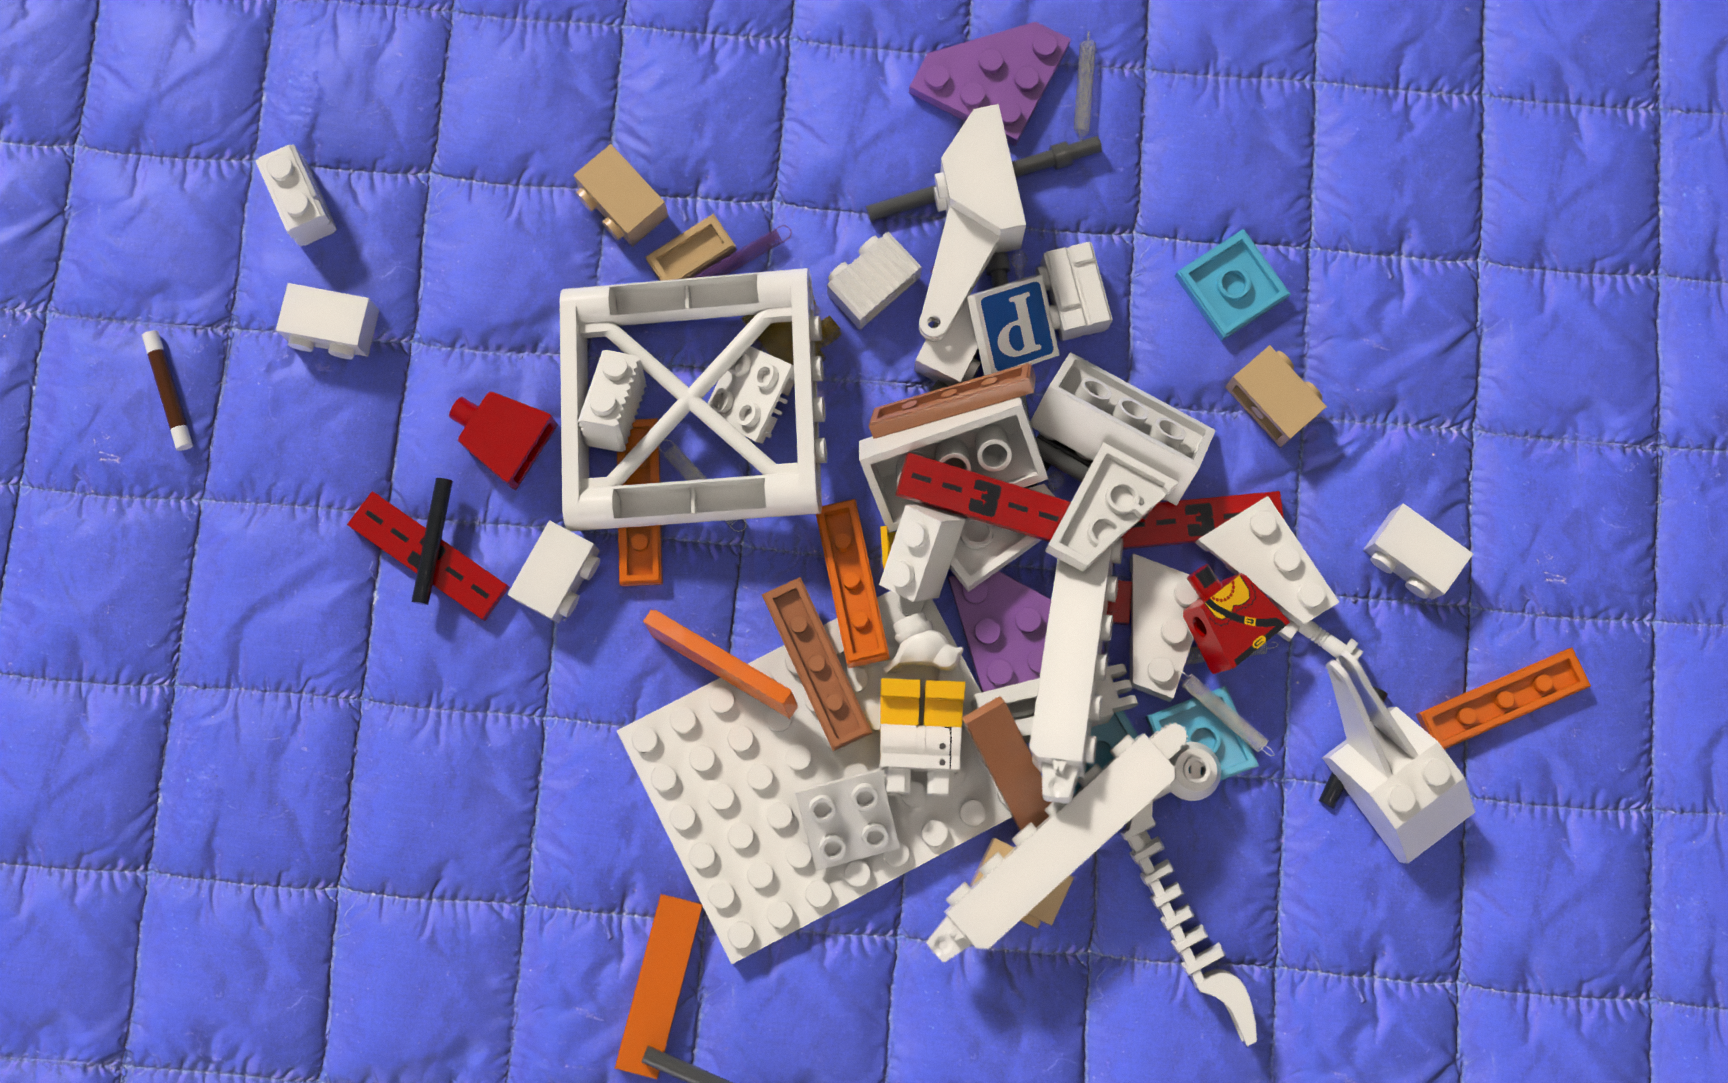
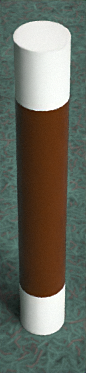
M155 330L142 334L143 342L177 451L190 449L193 447V443L159 332Z

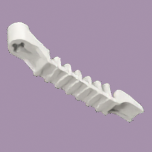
M1169 784L1127 822L1126 829L1121 831L1120 834L1124 840L1128 841L1132 852L1129 854L1142 871L1140 877L1152 893L1150 899L1162 915L1160 921L1173 939L1170 943L1183 961L1180 965L1184 972L1190 976L1194 987L1198 988L1200 992L1215 996L1224 1003L1240 1040L1244 1041L1246 1046H1249L1257 1041L1253 1008L1246 987L1235 975L1223 969H1213L1202 974V968L1226 956V953L1218 942L1199 954L1193 955L1190 947L1209 937L1202 924L1183 933L1180 924L1193 918L1195 915L1188 903L1173 911L1170 902L1184 894L1177 881L1164 889L1160 882V879L1173 873L1175 870L1168 859L1153 866L1149 858L1165 849L1160 838L1157 836L1151 839L1147 831L1156 826V822L1152 817L1153 802L1171 793L1172 789Z

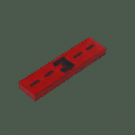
M913 453L906 455L895 494L898 497L1050 542L1071 503Z
M372 491L347 525L417 574L426 528ZM441 539L432 585L486 621L510 587Z
M1280 491L1180 500L1177 506L1170 502H1159L1152 509L1146 520L1142 518L1121 537L1123 538V550L1195 543L1202 536L1267 496L1284 519Z

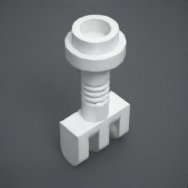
M1285 615L1290 623L1277 633L1283 639L1290 642L1296 632H1300L1336 658L1335 661L1340 665L1338 655L1343 651H1348L1357 660L1363 653L1357 647L1358 642L1351 638L1345 644L1329 634V632H1326V630H1322V627H1319L1312 620L1300 627Z

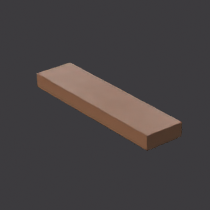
M1026 363L876 407L873 410L869 423L873 439L1034 393L1036 380L1033 366Z
M801 577L762 594L832 751H836L872 734Z
M999 696L962 717V720L1020 832L1030 822L1037 828L1046 820L1049 815L1044 810L1052 802L1044 801L1042 795V775L1033 764L1032 755L1005 701Z

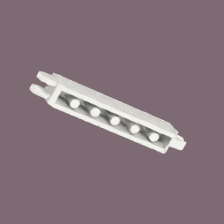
M1123 538L1115 542L1084 572L1057 559L1029 746L1033 756L1032 762L1042 773V795L1044 801L1070 804L1078 777L1085 778L1086 763H1094L1097 737L1090 736L1092 721L1100 722L1102 695H1096L1097 681H1105L1107 674L1108 655L1101 654L1103 641H1110L1112 636L1113 615H1107L1108 602H1116L1118 576H1112L1113 563L1121 564Z
M1176 722L1174 724L1169 723L1168 726L1164 725V728L1161 727V730L1156 731L1150 738L1145 733L1137 736L1135 739L1129 734L1126 735L1109 751L1114 756L1110 762L1102 769L1097 763L1085 772V778L1080 777L1077 780L1082 787L1073 794L1070 804L1052 802L1044 810L1049 817L1037 828L1030 822L1015 835L1012 841L1016 844V847L1004 858L997 852L979 868V871L984 876L972 887L964 882L945 899L951 905L944 911L947 916L926 940V943L935 955L945 963L970 945H973L975 948L989 949L1174 780L1175 767L1169 759L1181 749L1180 746H1184V743L1187 742L1186 738L1189 737L1185 731V726L1182 727Z

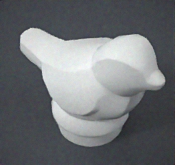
M924 612L905 617L893 625L896 633L894 638L900 644L896 656L883 667L886 674H890L904 665L933 666L940 670H951L959 664L960 655L964 649L950 645L948 639L941 632L934 631L932 622L927 620Z

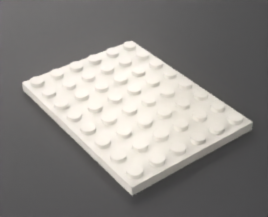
M892 591L877 597L890 655L889 660L848 668L838 619L836 618L823 625L872 731V734L836 751H832L785 645L748 663V665L792 691L798 708L790 719L724 679L719 678L617 730L731 964L1012 817L962 720L960 770L958 773H954V782L950 796L927 795L928 772L911 771L910 794L887 793L900 848L816 871L795 791L880 769L881 678L920 680L918 725H923L924 685L926 680L965 682L962 717L973 711L971 701L974 694L981 693L962 654L960 655L959 664L951 670H940L933 666L904 665L892 673L886 674L883 667L896 656L900 644L894 638L896 633L893 625L910 615L924 612L927 620L932 622L933 630L941 632L948 639L950 645L957 647L933 599L913 602ZM881 770V774H882V778H883V782H884V770Z

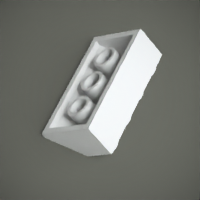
M1072 352L1069 353L1050 383L1030 421L1032 428L1038 430L1043 437L1066 445L1075 450L1076 454L1083 459L1094 460L1104 442L1178 481L1179 483L1175 489L1163 499V501L1167 500L1176 506L1199 470L1216 431Z
M1022 397L873 439L872 436L859 441V461L884 524L889 529V533L898 529L906 505L922 504L895 496L908 453L1020 487H1027L1048 480Z

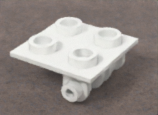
M750 346L718 380L708 405L745 437L763 444L766 437L771 438V432L777 422V418L771 416L774 412L780 416L783 413L775 408L777 402L780 401L784 404L788 402V400L780 396L782 393L789 396L794 385V365Z
M880 769L795 791L816 871L900 848Z

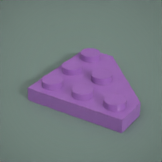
M1032 22L930 52L925 57L909 86V94L964 121L967 120L973 109L999 104L1007 142L1016 146L1068 50L1071 39L1037 22Z
M1000 571L969 592H967L956 576L949 577V585L981 692L1040 678L1051 599Z

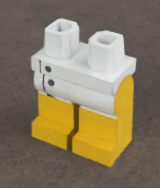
M881 678L880 770H884L886 793L910 794L911 771L928 772L927 795H951L954 773H958L960 770L965 682L926 680L924 685L923 725H918L920 680Z

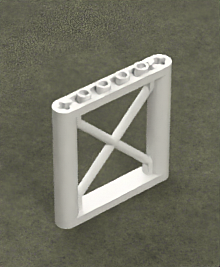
M809 268L561 290L562 512L567 530L585 531L821 514L820 463H827V445L825 437L819 438V422H825L826 414L823 396L817 397V382L824 380L822 357L816 356L815 341H822V326L820 316H814L813 287ZM755 315L690 387L684 384L619 327ZM792 321L798 463L776 464L702 398L771 323ZM607 337L624 353L637 355L641 360L643 370L672 394L677 401L607 477L589 478V446L585 444L582 431H580V423L578 422L588 393L587 338ZM690 411L763 474L623 485Z

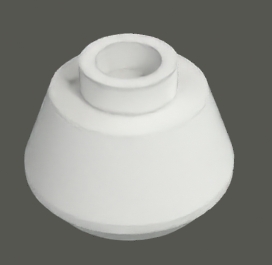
M1185 742L1184 746H1180L1181 749L1169 759L1175 767L1174 780L1170 783L1171 793L1187 801L1202 800L1211 795L1219 785L1221 779L1220 762L1216 754L1206 745L1198 742Z

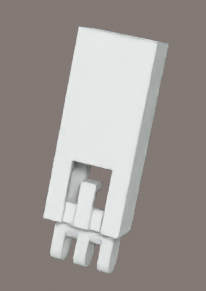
M1124 664L1107 667L1105 681H1097L1096 695H1102V711L1100 722L1092 721L1091 727L1108 723L1114 713L1131 709L1138 705L1135 695L1118 697L1119 694L1133 689L1129 679L1117 682L1112 680L1127 674ZM1040 678L974 694L971 701L972 709L974 711L1001 696L1025 743H1029Z

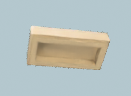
M713 213L645 258L659 281L695 278L694 275L702 273L707 268L709 269L710 266L718 263L719 260H723L728 255L737 251V249Z

